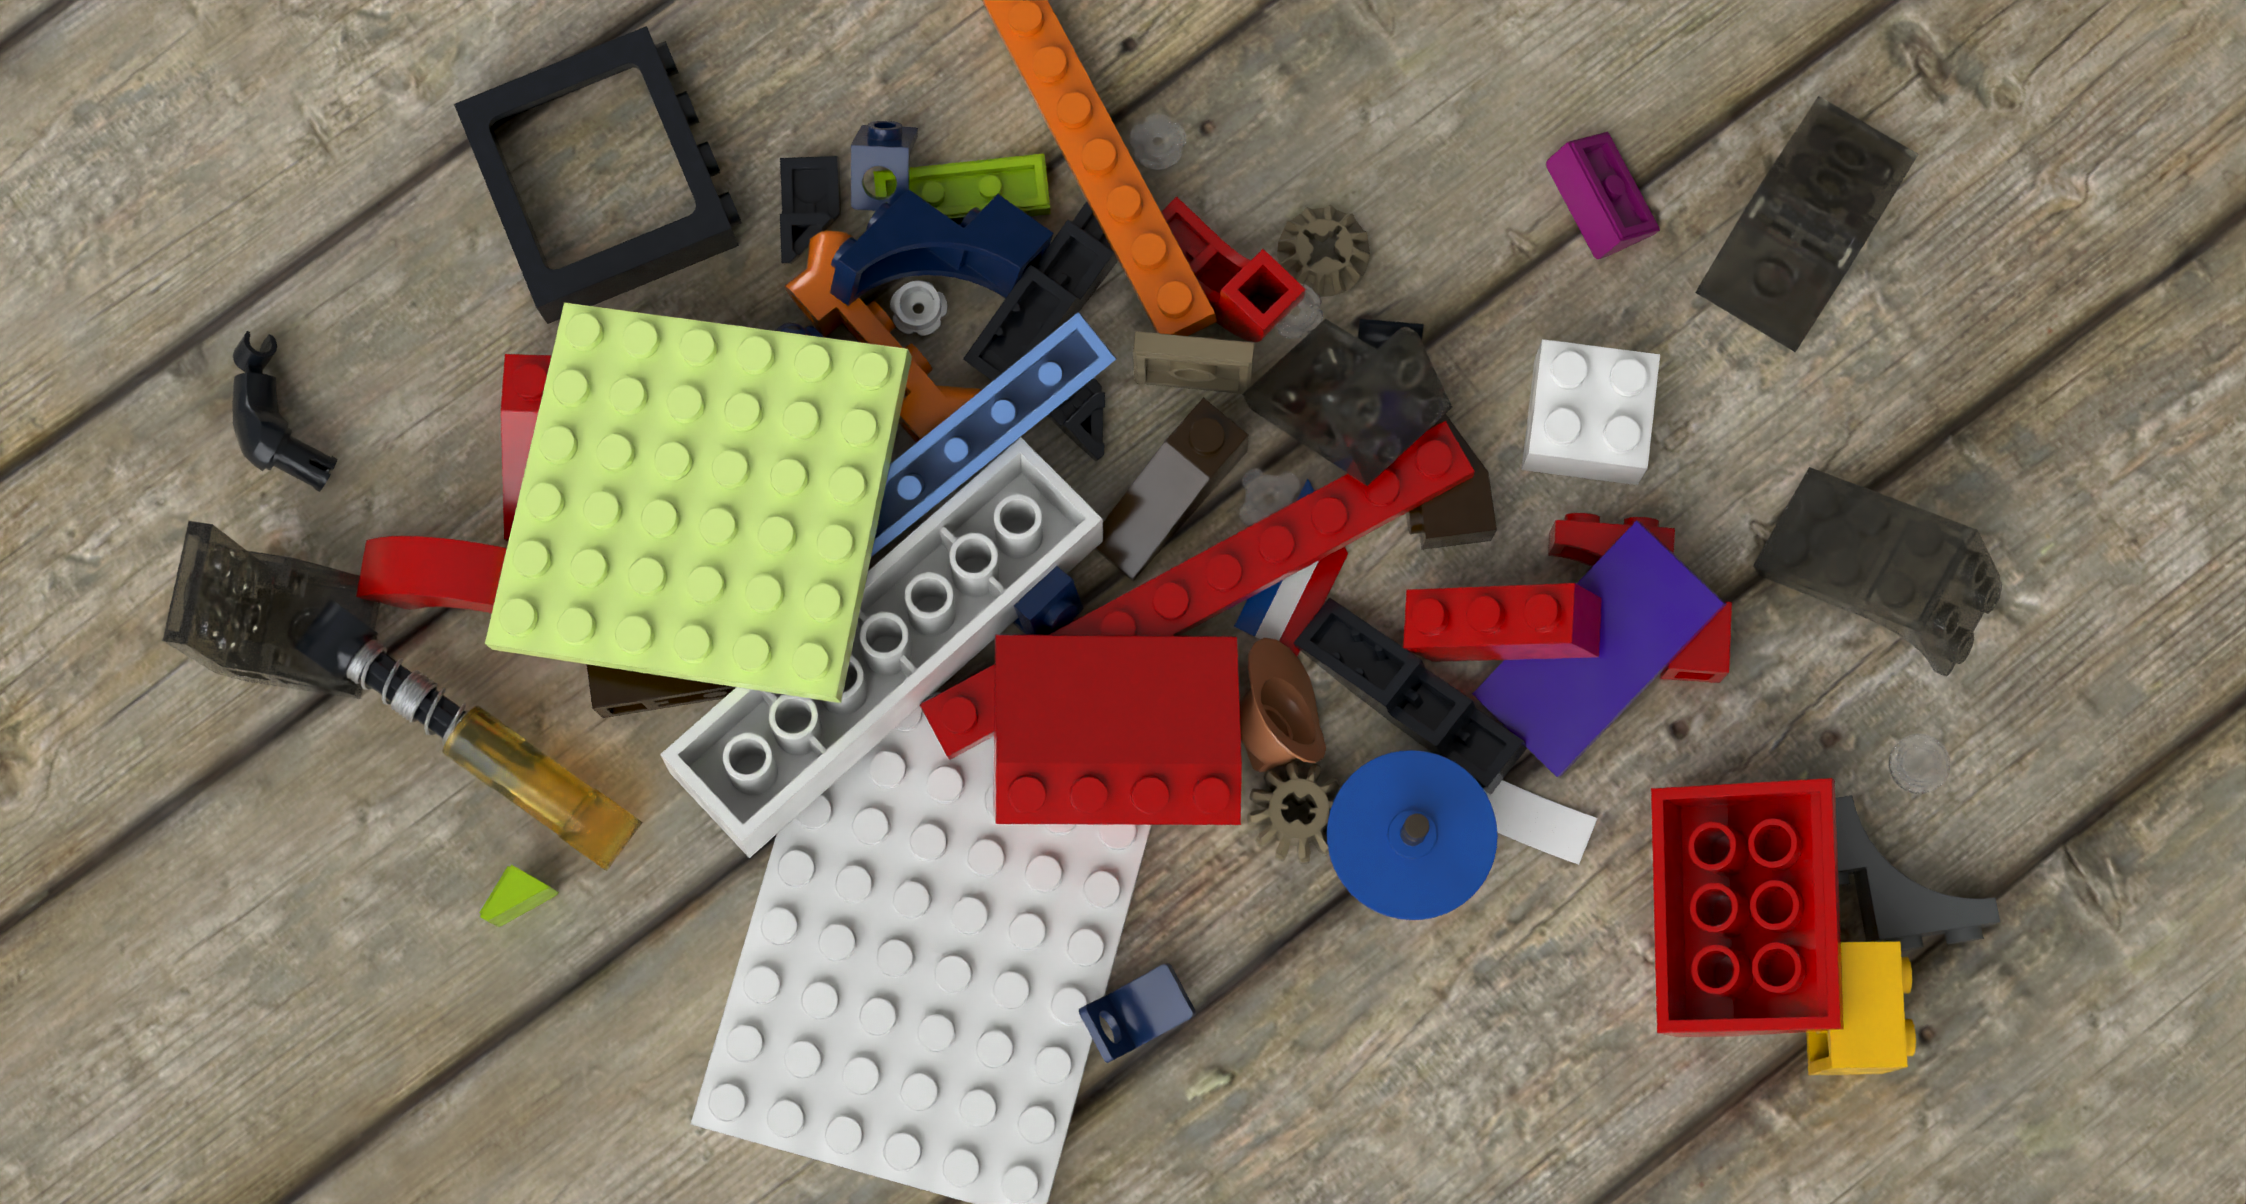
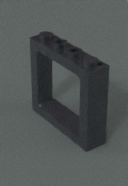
M647 26L454 104L535 306L547 324L561 318L564 302L593 306L739 246L732 227L742 224L729 191L720 195L716 192L711 177L721 173L708 141L696 144L690 127L700 123L687 91L677 95L674 92L669 77L679 72L666 41L655 45ZM633 67L637 68L642 73L694 197L695 210L689 216L555 270L550 269L492 126L497 122Z

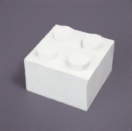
M1542 339L1534 360L1522 470L1638 485L1648 469L1660 354Z

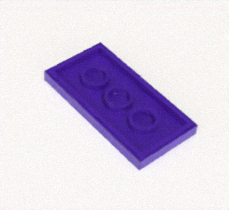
M1637 520L1577 583L1602 598L1599 657L1504 660L1472 693L1510 732L1524 740L1526 747L1556 777H1561L1727 605L1653 533Z

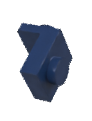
M1056 566L1014 605L1018 618L1013 624L1026 635H1049L1070 624L1084 609L1073 579Z

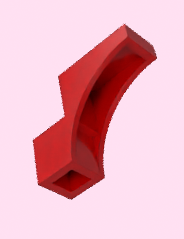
M1569 513L1565 515L1564 520H1555L1549 532L1548 556L1562 557L1593 567L1636 520L1640 521L1674 553L1675 528L1659 527V520L1649 517H1629L1624 519L1623 524L1600 523V516L1595 514ZM1725 602L1727 605L1660 673V679L1720 683L1729 674L1732 602Z

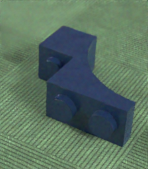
M907 189L892 205L885 202L874 212L868 222L866 231L857 240L850 237L839 247L831 262V266L835 268L830 293L849 306L858 297L883 283L910 276L933 275L970 281L996 292L1006 299L1030 264L1035 266L1050 245L1054 233L999 194L982 210L978 207L971 209L960 225H958Z

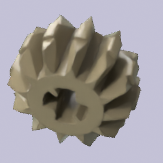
M1295 761L1286 764V782H1283L1276 772L1269 769L1264 773V780L1273 793L1255 788L1250 793V800L1267 809L1248 813L1247 822L1253 826L1269 825L1256 837V843L1259 847H1264L1275 838L1280 840L1275 853V859L1282 862L1285 860L1291 845L1297 846L1300 864H1308L1311 854L1309 843L1311 842L1324 856L1329 854L1327 837L1323 832L1327 833L1329 813L1334 800L1328 801L1327 798L1336 793L1340 787V782L1337 778H1332L1319 787L1316 782L1321 772L1320 765L1312 764L1309 768L1307 779H1299L1298 765ZM1290 800L1297 806L1307 802L1312 807L1307 817L1308 820H1311V823L1304 825L1297 819L1289 824L1284 819L1288 811V805L1284 804Z

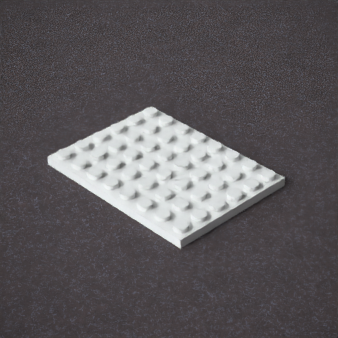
M940 692L933 693L927 700L940 694ZM919 706L777 833L691 1125L972 1204H1048L1093 1042L1079 1014V1008L1106 995L1152 825L995 824L993 816L994 736L949 760L923 710Z

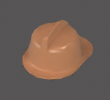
M1263 638L1253 643L1248 654L1251 688L1240 701L1241 741L1244 743L1252 768L1262 773L1275 767L1284 766L1296 759L1309 763H1316L1322 760L1325 755L1326 745L1319 724L1315 694L1310 677L1304 666L1290 648L1276 639Z

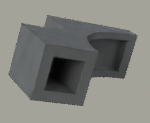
M1853 796L1836 798L1839 887L1849 885V875L1854 874L1866 942L1900 941L1901 952L1923 948L1922 937L1945 934L1947 944L1965 943L1984 939L1982 928H1987L2000 922L1996 898L1971 899L1949 896L1928 889L1903 875L1881 855L1869 839L1857 814Z

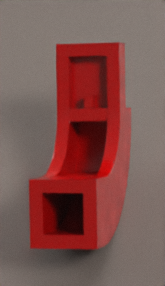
M1177 196L1161 211L1215 312L1216 323L1232 334L1249 342H1259L1304 299L1306 289L1264 249L1251 260L1245 258L1225 243Z
M386 536L368 539L365 544L356 597L407 610L425 607H451L492 613L507 548L477 542L423 536Z

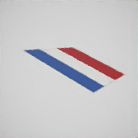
M1308 478L1297 500L1314 492ZM1343 547L1248 598L1234 627L1258 639H1276L1290 648L1298 657L1300 650L1295 647L1294 641L1322 608L1348 556L1346 548Z

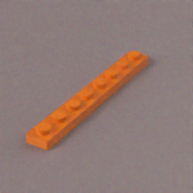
M982 0L1156 333L1189 336L1217 322L1212 306L1048 0Z

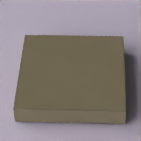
M1135 331L1133 347L1134 378L1137 384L1247 394V392L1250 393L1254 343Z

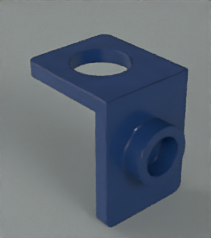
M874 121L860 127L851 144V206L853 209L876 211L885 202L892 205L909 189L910 152L917 140L918 128L902 127L901 123L894 121ZM882 166L893 172L897 180V187L891 195L876 197L867 191L864 185V174L870 168Z
M1164 963L1110 994L1079 1008V1014L1106 1063L1193 1018L1196 1014L1195 1008L1172 965L1169 963ZM1099 1015L1102 1018H1104V1020L1110 1026L1114 1036V1042H1112L1105 1034L1100 1023Z

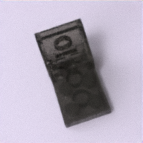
M1818 96L1754 193L1695 293L1796 352L1864 246L1919 154Z
M189 521L162 641L219 675L246 682L361 699L363 690L361 683L355 684V681H352L351 678L344 679L343 681L339 680L294 648V645L329 599L346 609L374 631L380 603L356 597L359 575L297 558L247 551L213 524Z

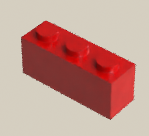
M1576 583L1407 589L1403 648L1431 662L1599 657L1602 598Z

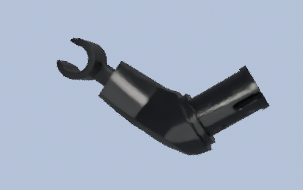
M247 331L233 352L234 363L245 372L236 375L233 383V428L244 457L261 471L264 469L271 470L274 466L320 492L331 475L329 471L335 468L338 459L333 456L330 457L290 436L292 430L288 428L289 422L280 415L278 410L276 377L263 374V369L277 351L276 339L273 335L268 334L259 352L251 346L249 341L250 331Z

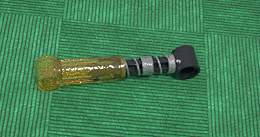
M329 599L294 645V648L339 680L343 681L344 679L351 678L352 681H355V684L361 683L363 689H374L382 695L383 703L386 705L391 704L392 710L398 712L403 718L406 717V720H409L410 723L419 721L423 724L426 735L437 734L441 737L444 746L442 753L555 832L559 835V838L606 871L610 868L643 822L597 789L587 785L479 705L465 711L466 704H462L460 707L443 695L445 689H441L440 692L437 691V683H434L433 680L430 681V678H427L426 675L423 676V673H420L419 670L411 672L402 666L403 658L395 661L386 654V647H383V644H379V641L377 642L378 633Z

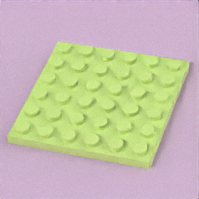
M564 302L485 644L492 650L841 703L912 360L909 350L906 348Z

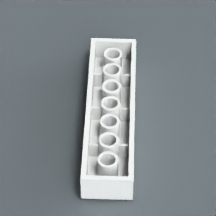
M1020 437L868 571L841 703L736 687L660 754L669 773L749 858L752 857L916 710L921 703L926 701L993 641L995 634H1000L1018 618L1014 605L1048 573L1058 566L1067 574L1103 542V519Z

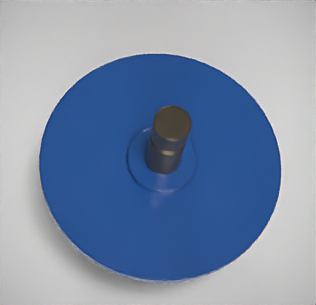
M1425 751L1392 752L1379 756L1361 766L1345 781L1338 791L1327 823L1329 856L1333 868L1344 887L1369 909L1400 920L1431 919L1447 914L1463 905L1478 891L1486 880L1492 868L1497 850L1496 818L1491 802L1481 785L1468 771L1457 763L1443 756Z

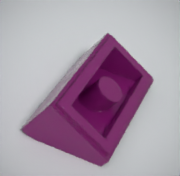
M1608 131L1569 141L1547 160L1546 167L1596 259L1608 257L1660 231L1654 216Z

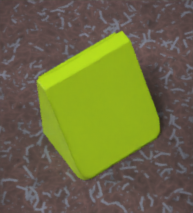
M511 864L510 867L507 866L479 912L481 914L480 917L491 924L501 927L555 897L559 892Z

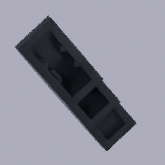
M1087 201L1072 222L1069 219L1065 222L1036 265L1030 264L963 358V360L992 381L1078 313L1118 262Z
M1331 598L1326 601L1294 641L1297 649L1431 753L1443 756L1463 767L1477 780L1483 790L1490 795L1527 749L1524 740L1479 711L1472 699L1426 669L1420 658Z

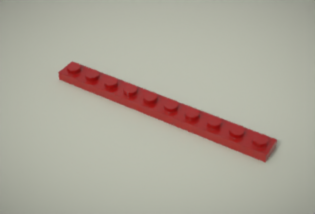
M1444 421L1049 635L1180 636L1474 477L1475 471L1447 422ZM995 664L920 704L949 760L994 736Z

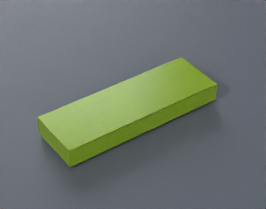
M1045 153L910 167L909 190L957 224H960L974 207L982 210L997 194L1029 216L1051 214ZM891 170L873 171L876 197L891 195L897 187V180Z

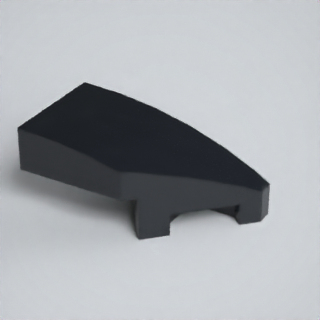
M838 156L780 158L782 199L780 238L782 264H792L809 248L810 238L821 231H825L841 215L840 161Z
M1093 378L1049 413L1047 417L1092 459L1098 461L1104 455L1103 408H1105V392H1102V386Z

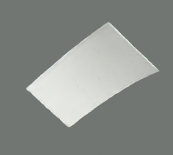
M1503 780L1491 795L1485 791L1495 814L1497 833L1572 863L1580 864L1598 818L1568 808Z

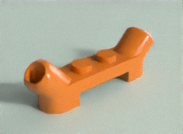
M821 231L810 238L807 269L785 285L787 293L824 338L840 324H843L858 342L903 348L890 333L896 328L893 321L878 303L872 301L866 306L858 297L847 306L830 293L835 268L831 266L832 259L839 247L848 238L853 236L839 231ZM910 343L905 347L909 350L912 360L899 424L917 443L982 389L935 385L927 376L933 370L923 354Z

